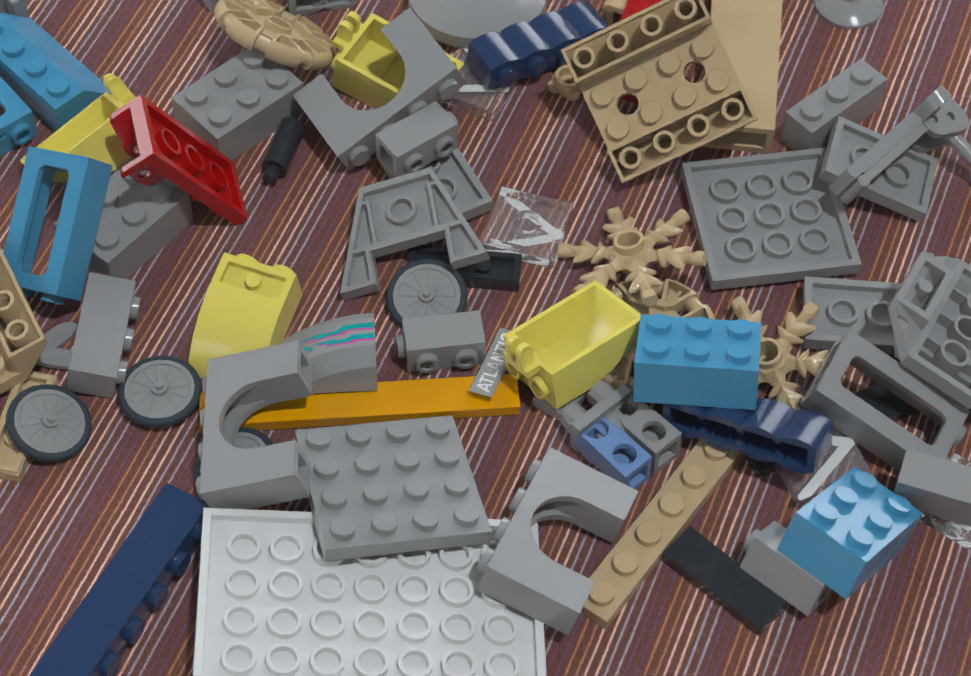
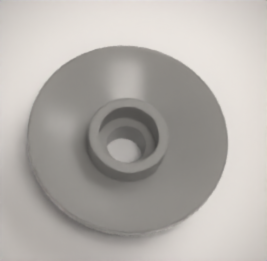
M814 0V6L818 15L827 23L838 28L855 30L868 27L879 19L883 10V0Z

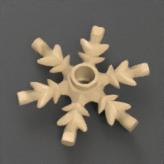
M619 207L607 209L606 214L611 224H604L602 228L611 233L607 238L613 241V246L605 247L602 242H599L598 246H594L590 242L582 240L581 246L559 243L557 252L559 258L574 257L573 262L576 264L590 260L591 264H595L606 259L610 262L609 264L595 266L593 268L595 271L582 275L579 280L585 283L574 287L572 294L595 280L606 287L609 279L616 282V274L620 272L627 275L626 283L632 282L629 293L634 294L640 291L641 298L646 306H653L658 302V296L653 287L662 285L659 279L653 277L657 272L648 268L651 263L658 262L663 268L666 263H669L680 270L684 268L683 263L704 267L707 263L706 251L690 252L691 247L689 246L672 249V245L658 250L654 249V246L670 242L668 238L680 235L683 232V229L679 228V226H683L690 221V216L684 209L674 213L667 222L659 218L654 231L647 228V236L645 237L638 231L637 227L631 228L634 223L633 217L624 220Z
M737 297L731 301L730 305L738 319L749 322H761L762 311L757 310L751 314L744 297ZM810 301L806 303L797 317L792 312L787 313L786 328L784 329L779 325L777 327L780 336L778 339L764 338L763 335L767 325L761 326L758 384H771L773 388L768 399L776 397L777 401L787 404L795 411L801 410L798 404L801 403L804 396L793 391L799 385L787 382L786 374L791 370H797L805 379L807 371L816 376L829 353L828 350H824L809 357L808 349L798 357H795L789 352L790 345L805 342L799 338L800 336L809 334L817 329L816 326L809 325L808 323L818 315L820 307Z

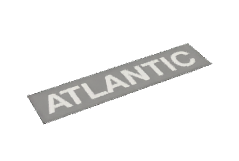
M499 328L469 391L492 398L506 369L505 360L503 359V352L506 351L503 335L511 330Z

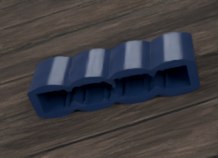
M589 1L575 2L566 6L561 11L547 12L537 16L530 22H518L500 32L486 33L473 39L468 45L466 61L488 89L509 87L518 78L536 77L541 75L548 67L556 68L567 65L561 49L609 27V25Z
M757 399L756 410L663 404L662 417L682 433V437L700 438L707 444L724 450L737 449L742 454L755 460L765 462L776 461L781 466L798 473H814L832 445L834 422L831 419L810 410L795 411L787 404L773 399Z

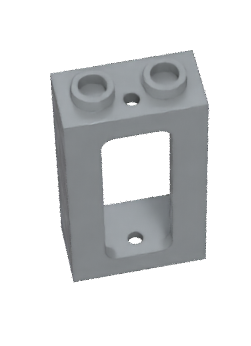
M849 330L833 344L800 403L806 409L831 419L834 422V428L898 471H900L907 448L951 461V458L947 455L951 447H955L963 438L967 430L963 423L970 410L852 330ZM851 364L941 425L933 444L925 443L844 388L841 378L848 365Z

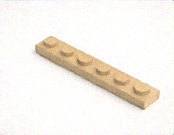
M700 439L589 577L595 583L580 613L604 629H607L662 559L663 552L680 536L742 457V453L737 449L724 450L716 448Z

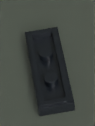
M419 245L409 248L407 264L420 259H435L452 266L447 247ZM487 251L490 260L456 269L463 278L467 288L519 292L522 254Z
M691 526L663 552L662 560L758 636L786 609L788 603L786 600L741 569L740 564Z

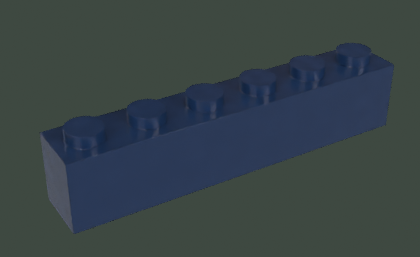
M166 483L29 676H114L120 667L122 655L129 644H135L140 639L145 629V621L153 609L158 610L164 604L168 595V588L175 577L182 576L187 570L191 561V554L197 545L201 544L203 508H210L204 500H200V498Z

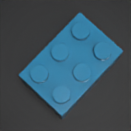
M664 314L641 315L634 361L633 402L756 410L762 322H749L743 319L717 320L706 317H672Z
M854 466L795 513L777 550L844 599H847L904 549L923 513L913 507L906 498L894 494L877 482L873 475Z

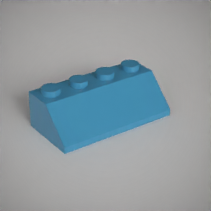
M0 12V76L25 104L55 132L105 92L111 95L104 86L103 81L31 18Z

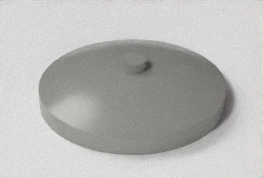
M408 0V8H411L435 40L450 46L468 49L469 42L483 34L500 32L512 24L524 21L530 22L537 16L544 14L546 0Z

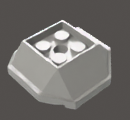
M922 251L914 261L888 307L894 332L895 358L900 360L901 365L966 408L971 409V266L958 258L934 256L933 253Z

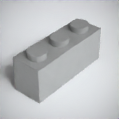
M859 59L785 112L780 140L793 151L827 147L832 125L838 116L858 124L881 107L888 79L863 59Z
M89 272L68 369L66 389L113 399L116 384L125 382L128 362L122 361L121 356L122 351H131L135 329L127 328L129 319L137 320L141 297L133 296L136 281Z

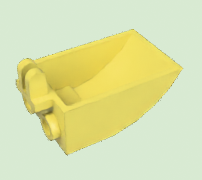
M350 11L346 15L345 20L339 24L336 37L332 41V46L340 50L335 55L331 64V69L334 70L332 86L370 107L379 108L390 102L400 91L405 79V65L380 30L389 23L388 21L371 13L364 24H362L360 15ZM446 53L459 71L464 62Z
M112 73L106 74L103 78V84L111 95L108 92L102 94L36 148L89 157L113 165L112 171L118 169L132 157L123 149L110 123L109 116L136 97L120 78ZM26 155L20 159L23 165L25 164ZM55 170L53 182L67 183L68 172Z
M223 253L205 294L191 342L188 363L197 371L200 378L207 376L208 359L281 344L303 295L297 274L283 265L275 264L272 267L259 263L255 258L246 254H237L235 256Z
M595 280L503 335L506 350L503 352L505 366L514 379L522 380L531 388L538 399L546 400L557 410L591 389L592 386L614 369L636 339L642 314Z

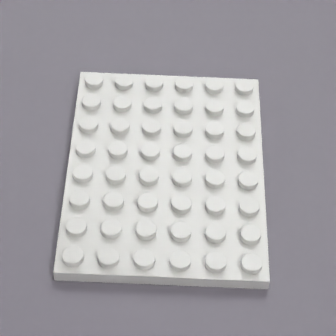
M203 508L193 676H547L544 623L477 590L483 573L476 570L487 547L493 550L496 549L499 542L493 540V536L502 519H488L492 531L490 543L324 561L312 512ZM538 523L531 526V531L539 547Z

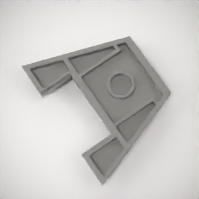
M431 167L359 188L340 295L344 301L381 290L375 258L440 239H446L449 259L453 269L490 260L487 251Z

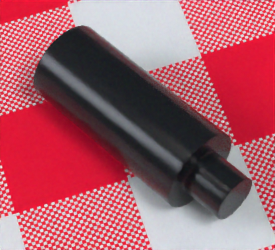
M285 117L281 120L261 164L264 171L262 179L267 184H276L278 178L286 176L306 131L305 125L300 120L293 117Z

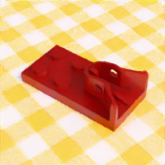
M139 95L109 116L110 123L123 149L129 156L135 158L120 170L123 179L129 176L138 183L154 186L167 178L186 191L194 201L202 202L212 209L216 216L225 218L235 226L248 219L235 163L142 95ZM143 170L150 171L145 175L139 174Z

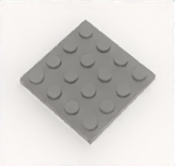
M826 147L682 163L681 176L701 251L707 252L705 269L711 290L804 280L805 276L830 277L860 273L862 263L843 202L840 200V194L836 196L828 187L831 183L819 179Z
M453 415L295 430L294 440L297 441L310 461V497L308 499L324 561L490 543L492 531Z

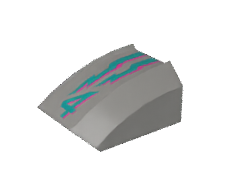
M374 313L355 314L327 320L300 330L281 341L282 344L299 340L312 362V394L378 390Z

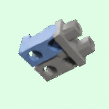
M600 380L588 392L587 401L593 405L591 409L586 411L577 402H571L561 411L560 422L570 433V446L577 453L580 452L589 463L596 465L605 475L635 490L650 479V473L655 475L680 454L682 433L645 402H633L632 390L624 383L615 389L605 381Z

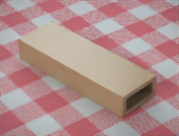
M710 0L709 15L758 120L702 147L771 153L776 122L783 0Z

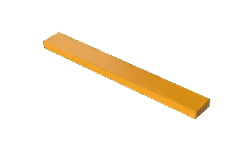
M510 374L502 375L492 398L469 391L476 376L377 382L378 390L315 393L312 396L264 406L251 414L240 428L271 430L366 424L453 415V418L520 414L518 381ZM204 392L200 393V413L202 409H205ZM200 420V430L201 434H203V428Z

